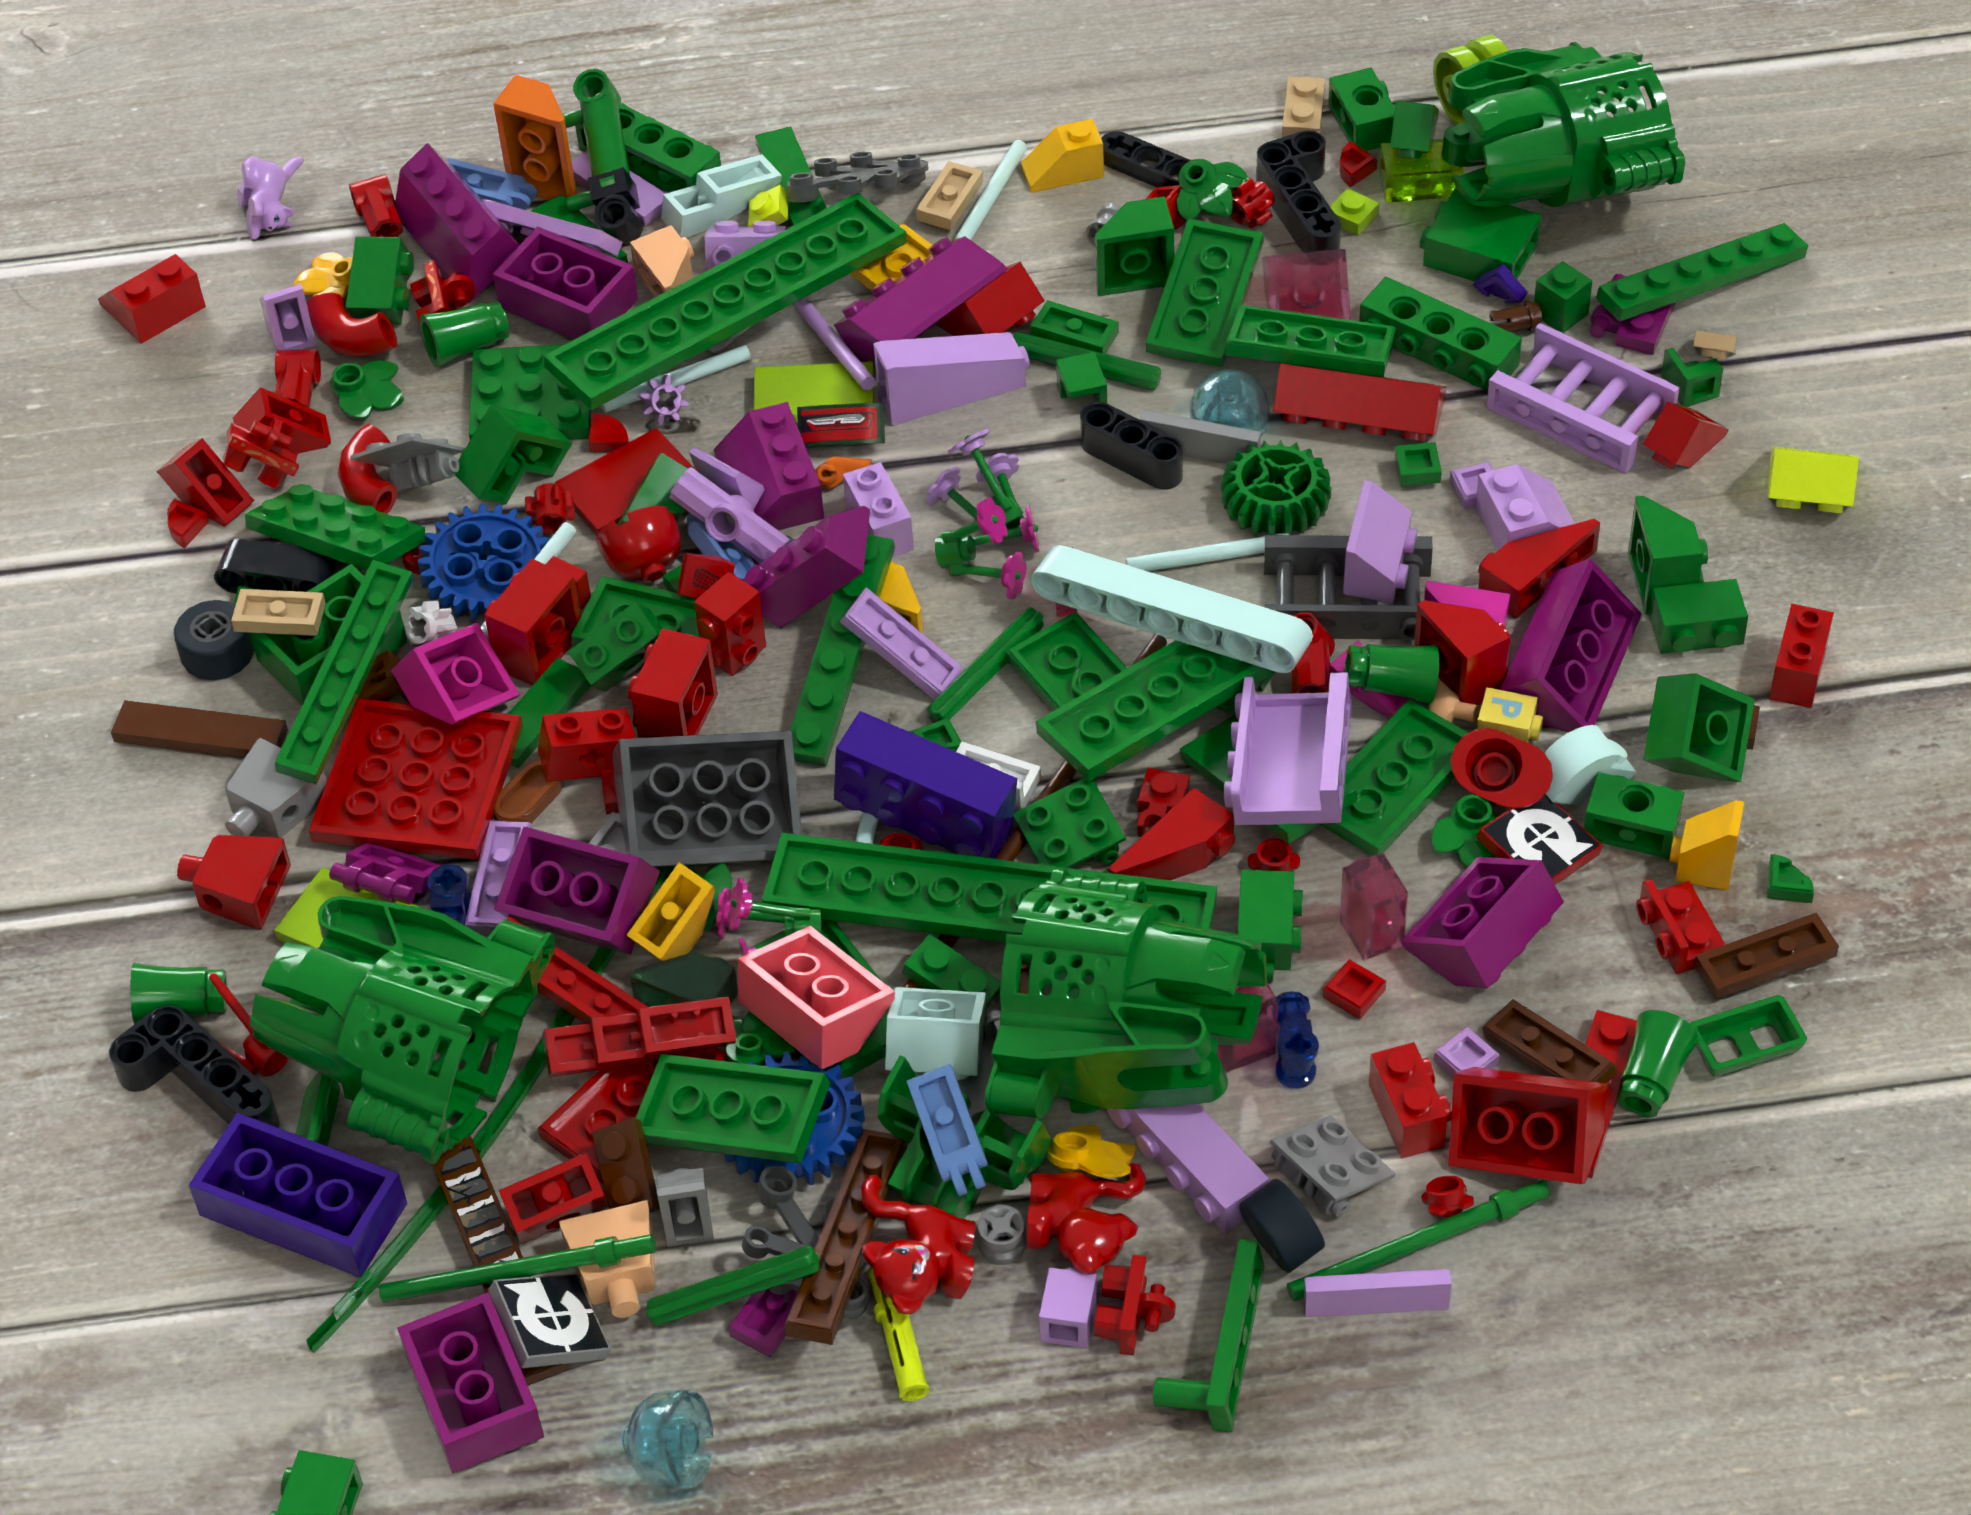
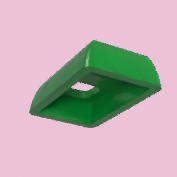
M1781 995L1772 996L1690 1023L1699 1035L1696 1047L1709 1071L1715 1077L1795 1053L1807 1041L1806 1034L1787 1001ZM1765 1026L1773 1027L1782 1044L1761 1050L1750 1032ZM1729 1039L1733 1042L1741 1057L1719 1063L1716 1061L1708 1045Z

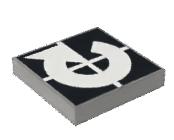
M578 1273L494 1280L488 1291L521 1368L605 1360L611 1351Z

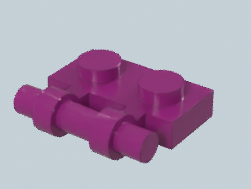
M1615 274L1610 282L1624 278L1625 276L1622 274ZM1675 303L1620 322L1600 304L1594 308L1590 317L1592 325L1589 332L1596 338L1603 337L1606 331L1615 333L1616 346L1654 355Z
M365 843L346 853L345 865L334 863L329 877L331 880L343 883V887L356 893L365 890L377 894L378 899L390 903L399 901L410 905L415 895L424 894V892L442 883L445 866L390 848Z

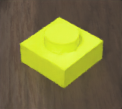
M780 184L766 192L757 194L753 199L749 200L748 227L753 226V223L757 221H774L777 226L788 220L787 191Z

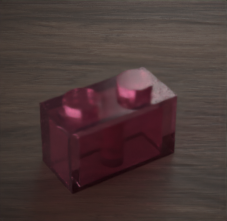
M1384 853L1370 858L1357 859L1350 865L1343 867L1340 923L1364 961L1402 947L1400 941L1405 937L1408 891Z

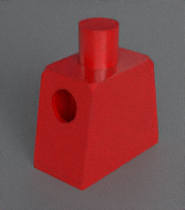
M217 835L212 838L204 857L182 855L178 863L177 876L179 880L192 882L198 904L203 910L261 930L291 867V863L283 838Z

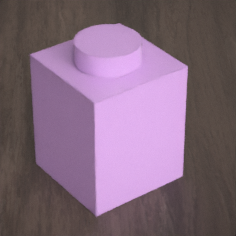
M1049 1267L1039 1315L1040 1342L1088 1348L1097 1303V1274L1082 1273L1074 1267L1064 1269Z

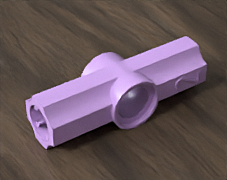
M692 467L684 472L670 492L669 498L705 523L707 532L713 539L719 542H731L759 564L774 555L781 546L788 545L790 541L788 537L756 515L751 503L746 498L740 495H729ZM724 512L729 513L733 517L735 525L729 523Z

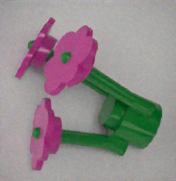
M988 497L984 501L977 503L978 514L976 522L956 530L942 532L941 536L936 538L935 554L939 566L942 569L950 568L952 576L971 574L1001 578L1002 585L1007 587L1008 599H1015L1017 593L1020 594L1023 590V580L1027 572V565L1023 561L1022 552H1015L1014 555H1010L1002 569L968 565L969 560H974L976 557V546L992 542L999 544L1002 540L1023 536L1025 543L1032 541L1035 553L1039 552L1037 536L1039 528L1035 524L1030 506H1027L1025 509L1026 518L1020 519L1021 527L1007 530L1005 526V513L1000 506H995L992 498ZM979 530L985 534L977 537L969 535Z
M738 878L731 895L730 888H724L723 892L719 895L716 917L719 939L725 938L729 927L731 930H737L740 919L784 923V937L808 926L813 927L821 934L820 910L791 908L752 901V893L747 891L748 887L747 883H744V879ZM743 937L738 939L741 957L756 951L755 947H747Z

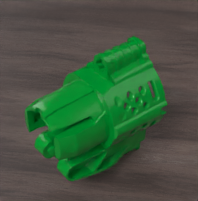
M1575 41L1571 42L1569 46L1547 51L1527 48L1509 50L1456 72L1452 76L1449 103L1454 109L1463 111L1462 116L1466 121L1445 130L1441 157L1445 162L1458 167L1485 165L1483 168L1453 176V182L1460 195L1468 203L1477 206L1499 207L1537 199L1540 203L1548 206L1559 207L1632 192L1646 191L1658 185H1663L1666 182L1670 185L1681 183L1686 161L1684 154L1678 148L1668 101L1660 80L1653 70L1652 63L1639 65L1638 62H1642L1643 54L1637 55L1633 52H1621L1608 57H1602L1593 47L1582 48ZM1644 86L1652 109L1647 110L1639 87ZM1613 98H1617L1620 102L1614 101ZM1628 107H1631L1634 112H1630ZM1606 112H1611L1614 117H1609Z
M1055 868L1050 880H1047L1046 883H1041L1039 888L1031 890L1023 898L1016 913L1011 917L1014 923L1025 924L1022 935L1006 933V946L1001 972L1000 1026L991 1053L995 1061L985 1091V1105L992 1116H998L1001 1113L1040 1119L1047 1114L1056 1095L1105 1109L1185 1106L1211 1103L1219 1099L1228 1087V1077L1220 1058L1216 1055L1218 1045L1251 1044L1258 1025L1263 996L1235 992L1236 987L1266 986L1267 960L1266 954L1261 952V942L1239 934L1161 919L1156 905L1147 904V888L1144 881L1132 880L1127 882L1119 878L1109 880L1101 876L1091 878L1082 874L1073 876L1068 873L1067 869ZM1047 901L1051 902L1045 913L1038 912L1043 904ZM1048 957H1055L1052 964H1046ZM1022 959L1031 960L1028 994L1020 993ZM1077 959L1081 960L1080 967L1074 968L1073 962ZM1046 985L1051 986V992L1048 995L1043 994V989Z
M347 896L332 897L326 900L318 911V922L323 937L320 948L317 949L312 946L286 942L270 964L261 986L292 999L290 1002L256 994L250 1017V1027L254 1030L252 1036L270 1049L342 1083L345 1098L353 1101L347 1119L349 1129L357 1132L363 1131L372 1138H381L386 1140L388 1144H397L404 1147L406 1151L420 1153L424 1161L436 1164L443 1152H446L448 1149L451 1150L455 1145L460 1144L463 1138L471 1136L483 1119L487 1118L486 1111L476 1108L481 1096L496 1102L498 1092L513 1057L523 1018L538 993L537 984L554 954V934L551 932L544 934L512 921L504 920L486 938L449 916L432 910L373 899ZM473 1034L475 1036V1039L472 1043L468 1044L470 1037ZM489 1040L497 1042V1046L488 1072L484 1074L479 1072V1068ZM436 1052L441 1055L440 1058L436 1061H433ZM463 1062L465 1067L462 1070H457L459 1063ZM454 1114L461 1116L456 1124L447 1129V1123Z

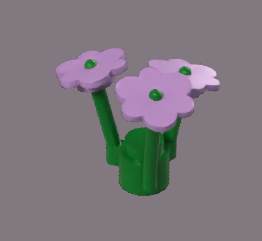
M987 428L971 436L967 435L965 440L954 445L948 450V453L953 454L961 450L964 456L972 454L979 470L976 474V479L978 482H987L994 495L991 498L995 506H1000L1005 513V526L1007 530L1019 527L1020 519L1024 518L1023 511L1017 503L1008 482L1012 474L1016 473L1019 469L1017 463L1019 461L1018 456L1015 454L1008 456L1006 453H998L993 455L989 461H986L979 448L985 445L982 438L991 432L990 429ZM955 466L951 470H944L938 476L936 482L929 488L927 492L929 496L926 503L932 506L939 500L945 502L951 498L977 521V508L957 492L961 479L959 475L960 469Z

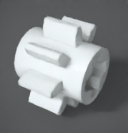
M437 600L424 601L422 606L410 607L411 615L404 624L406 635L410 640V646L426 644L457 630L454 617L451 615L452 609H439Z

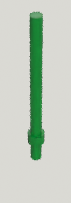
M1541 1179L1512 1192L1507 1188L1489 1196L1488 1202L1289 1282L1286 1285L1288 1293L1293 1301L1304 1298V1282L1307 1277L1362 1274L1494 1219L1502 1222L1519 1215V1209L1551 1196L1548 1184L1544 1179Z
M653 1234L618 1240L616 1236L596 1239L594 1245L384 1283L379 1286L381 1301L386 1303L489 1284L499 1279L522 1278L597 1264L600 1268L619 1265L621 1259L656 1253V1241Z

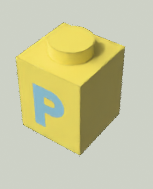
M1487 687L1478 717L1477 729L1490 728L1502 731L1527 743H1530L1531 740L1538 742L1543 723V716L1536 715L1538 697Z

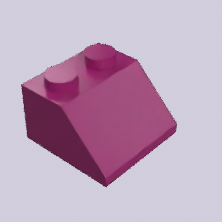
M478 623L413 648L391 670L412 707L451 725L511 701L520 695Z

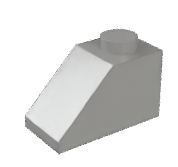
M680 1168L670 1173L656 1175L657 1196L667 1247L714 1240L703 1168L691 1170Z

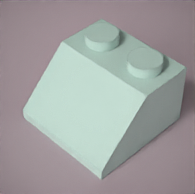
M896 987L895 1000L890 1005L887 1016L885 1070H892L898 1057L901 1055L907 1059L916 1076L948 1064L952 1065L957 1080L966 1079L969 1075L977 1076L981 1060L986 993Z

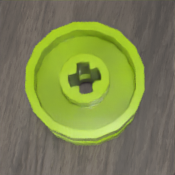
M1492 34L1470 40L1465 46H1455L1440 52L1434 59L1433 77L1436 92L1445 113L1455 125L1466 120L1462 116L1463 111L1454 109L1449 103L1452 76L1456 72L1477 62L1509 51L1505 44Z

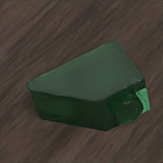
M692 952L634 969L630 975L633 997L648 1007L729 997L731 1006L738 995L735 967L722 958L708 957L698 952Z

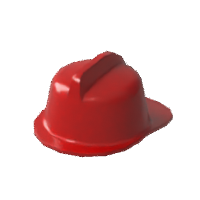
M1490 728L1477 729L1463 736L1455 745L1451 757L1452 773L1459 785L1474 795L1507 808L1529 807L1540 801L1550 789L1553 779L1552 764L1542 750L1502 731Z

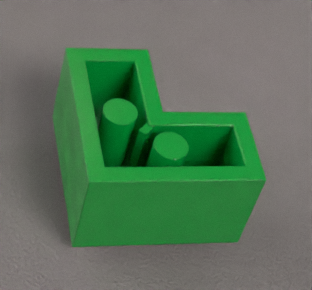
M490 405L465 450L461 453L458 460L459 470L455 472V476L477 498L507 504L526 471L553 477L570 449L572 442L545 417Z

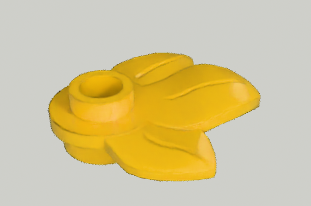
M338 253L322 254L313 259V268L307 269L297 276L292 287L301 284L304 294L313 295V297L330 292L337 293L344 299L346 294H348L353 257L343 258Z
M1090 1124L1076 1126L1068 1129L1066 1132L1057 1134L1048 1149L1047 1157L1051 1163L1064 1172H1079L1083 1170L1099 1177L1116 1178L1130 1174L1131 1168L1128 1164L1133 1160L1137 1146L1102 1140L1101 1132L1097 1125Z

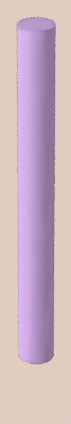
M807 298L795 302V309L863 390L872 389L876 383L875 378Z

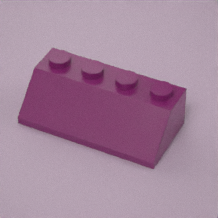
M428 142L400 169L395 208L401 223L431 260L434 259L446 278H449L452 273H459L469 276L473 280L476 292L473 299L467 302L470 304L494 281L493 273L520 244L484 204L453 165Z
M947 236L928 248L931 255L922 261L920 257H917L901 267L900 271L903 275L894 282L891 278H888L872 288L871 291L874 296L866 302L861 298L844 308L842 312L845 317L836 322L834 327L860 362L875 360L874 343L915 338L1007 271V268L1001 261L966 236L950 241Z
M1590 558L1554 571L1500 690L1538 697L1536 715L1543 716L1542 725L1569 733L1583 726L1595 725L1642 613Z

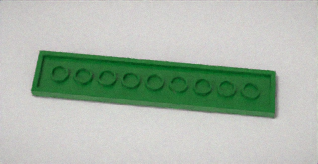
M860 193L854 194L544 355V367L589 409L594 410L906 244V231Z
M781 833L762 903L820 910L821 919L1006 942V933L1022 935L1025 924L1014 923L1011 917L1016 913L1023 898L1031 890L1039 888L1041 883H1046L1047 880H1050L1055 868L1067 869L1068 873L1073 876L1082 874L1091 878L1101 876L1109 880L1119 878L1127 882L1132 880L1144 881L1147 888V904L1156 905L1161 919L1209 929L1212 927L1217 901V886ZM1047 901L1043 904L1038 912L1045 913L1051 902Z

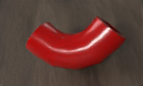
M330 292L316 295L306 302L311 324L317 337L338 354L365 358L385 353L397 347L398 342L395 330L389 319L382 312L361 319L353 318L346 310L343 297L337 293Z
M366 424L353 435L342 450L338 478L344 494L350 502L361 506H372L376 511L388 514L397 498L396 486L379 475L378 469L380 465L350 460V455L366 451V446L379 442L390 443L387 436L380 429Z

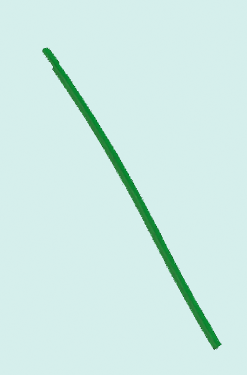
M675 867L656 868L660 873L652 896L656 895ZM599 946L587 967L601 976L617 951ZM561 1008L550 1028L571 1026L576 1017ZM543 1039L501 1103L473 1141L481 1159L510 1121L546 1067L547 1061ZM440 1185L373 1265L333 1307L334 1312L306 1339L309 1350L315 1353L385 1279L444 1209L447 1202Z

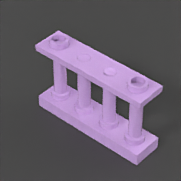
M1539 323L1535 328L1533 356L1535 357L1516 378L1498 370L1489 379L1487 408L1627 474L1635 463L1638 436L1635 434L1654 412L1660 415L1667 401L1677 404L1679 387ZM1549 364L1569 372L1551 394L1530 386ZM1584 380L1603 388L1602 392L1585 411L1565 402ZM1619 396L1639 405L1621 427L1601 419V416Z

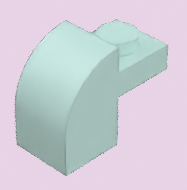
M1597 725L1583 726L1565 734L1545 752L1552 764L1553 772L1550 789L1546 795L1555 803L1580 806L1593 790L1598 772L1613 776L1619 775L1627 779H1631L1637 772L1626 759L1628 755L1623 747L1612 740H1608Z

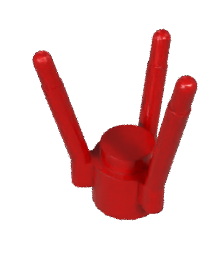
M211 973L209 980L250 1032L243 1042L245 1057L218 1040L216 1041L253 1075L257 1072L265 1077L276 1074L287 1064L289 1058L270 1049L252 1036L254 1030L250 1027L249 1014L218 975Z

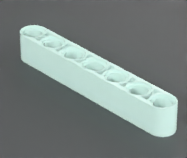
M1053 546L1030 578L1034 591L1047 600L1279 673L1291 672L1313 639L1310 627L1297 617L1067 546Z

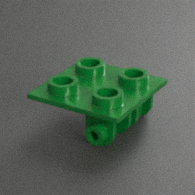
M1082 778L1014 813V818L1040 865L1071 868L1093 856L1097 861L1110 865L1117 861L1119 857L1118 844L1127 840L1094 780L1089 782L1086 778Z

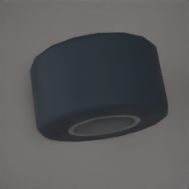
M222 600L204 601L188 608L178 618L174 627V638L181 663L188 673L200 679L219 680L229 678L241 672L250 663L254 654L250 633L234 632L231 622L235 604Z
M1279 1179L1271 1180L1241 1202L1239 1209L1247 1226L1265 1251L1285 1272H1292L1325 1247L1323 1235L1309 1212L1296 1195Z

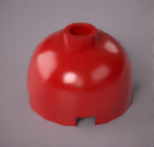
M649 506L626 513L629 521L617 527L615 520H613L599 531L596 542L609 568L618 576L631 580L643 579L645 583H650L661 579L667 573L666 569L674 563L681 549L682 539L679 527L672 511L669 513L665 506Z

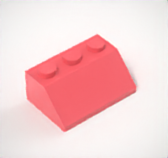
M811 926L738 958V1002L821 1070L858 1053L895 1000V991Z

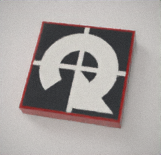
M1546 794L1540 801L1529 807L1509 809L1482 827L1477 835V839L1497 858L1542 860L1555 885L1599 856L1603 847L1557 803L1552 802Z

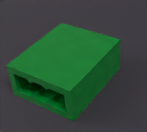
M1455 188L1447 202L1442 201L1439 204L1432 227L1426 226L1422 233L1420 248L1424 249L1423 266L1475 282L1478 276L1504 264L1518 280L1539 244L1542 215L1512 205L1499 207L1472 205Z

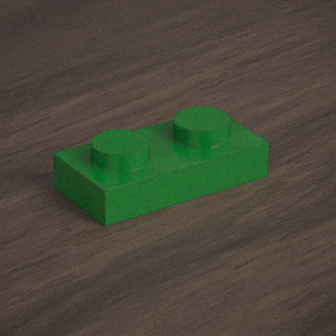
M1049 300L1045 302L1031 324V335L1102 353H1107L1119 333L1118 321Z
M931 934L927 935L910 956L902 970V974L925 989L986 993L985 1010L1001 989V981Z

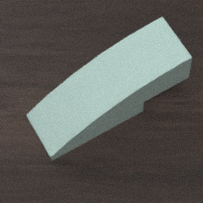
M762 154L698 172L696 185L663 194L661 219L667 226L672 225L681 238L697 235L708 230L709 227H715L716 222L727 221L749 207V200L761 192L774 188L781 182L782 175Z

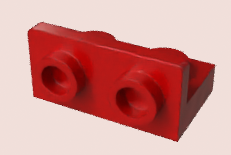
M1652 879L1642 882L1640 899L1636 901L1638 916L1644 925L1649 924L1655 935V944L1662 959L1669 960L1676 974L1695 969L1696 955L1725 945L1690 881L1661 890L1657 889Z

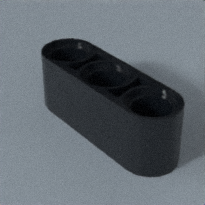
M1103 402L1090 403L1080 412L1081 446L1086 453L1158 489L1168 490L1175 488L1181 483L1183 479V446L1177 438Z
M233 539L229 541L214 573V580L222 589L235 594L237 593L238 586L255 590L307 592L339 572L340 564L336 559L297 546L247 539Z

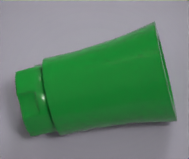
M498 301L487 305L480 303L447 312L421 314L419 318L425 349L431 362L437 368L457 357L473 352V349L496 344V341L509 337L508 319L501 303Z
M1367 644L1365 647L1350 645L1347 649L1344 672H1348L1349 687L1361 688L1362 691L1405 697L1431 704L1436 693L1439 676L1438 646H1381Z
M133 963L130 979L133 1023L136 1024L151 1011L166 1005L180 1008L189 1017L208 1016L209 1013L227 1012V1003L209 980V975L216 973L227 986L226 971L223 969L208 970L207 967H166Z
M1647 1010L1638 1015L1634 1040L1627 1064L1620 1079L1621 1089L1617 1097L1619 1105L1625 1110L1634 1112L1641 1117H1656L1662 1105L1668 1101L1674 1083L1685 1061L1699 1041L1697 1030L1689 1022L1675 1014L1660 1010Z

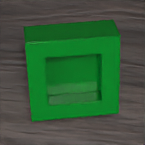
M1436 442L1395 445V462L1400 486L1441 483L1442 470Z

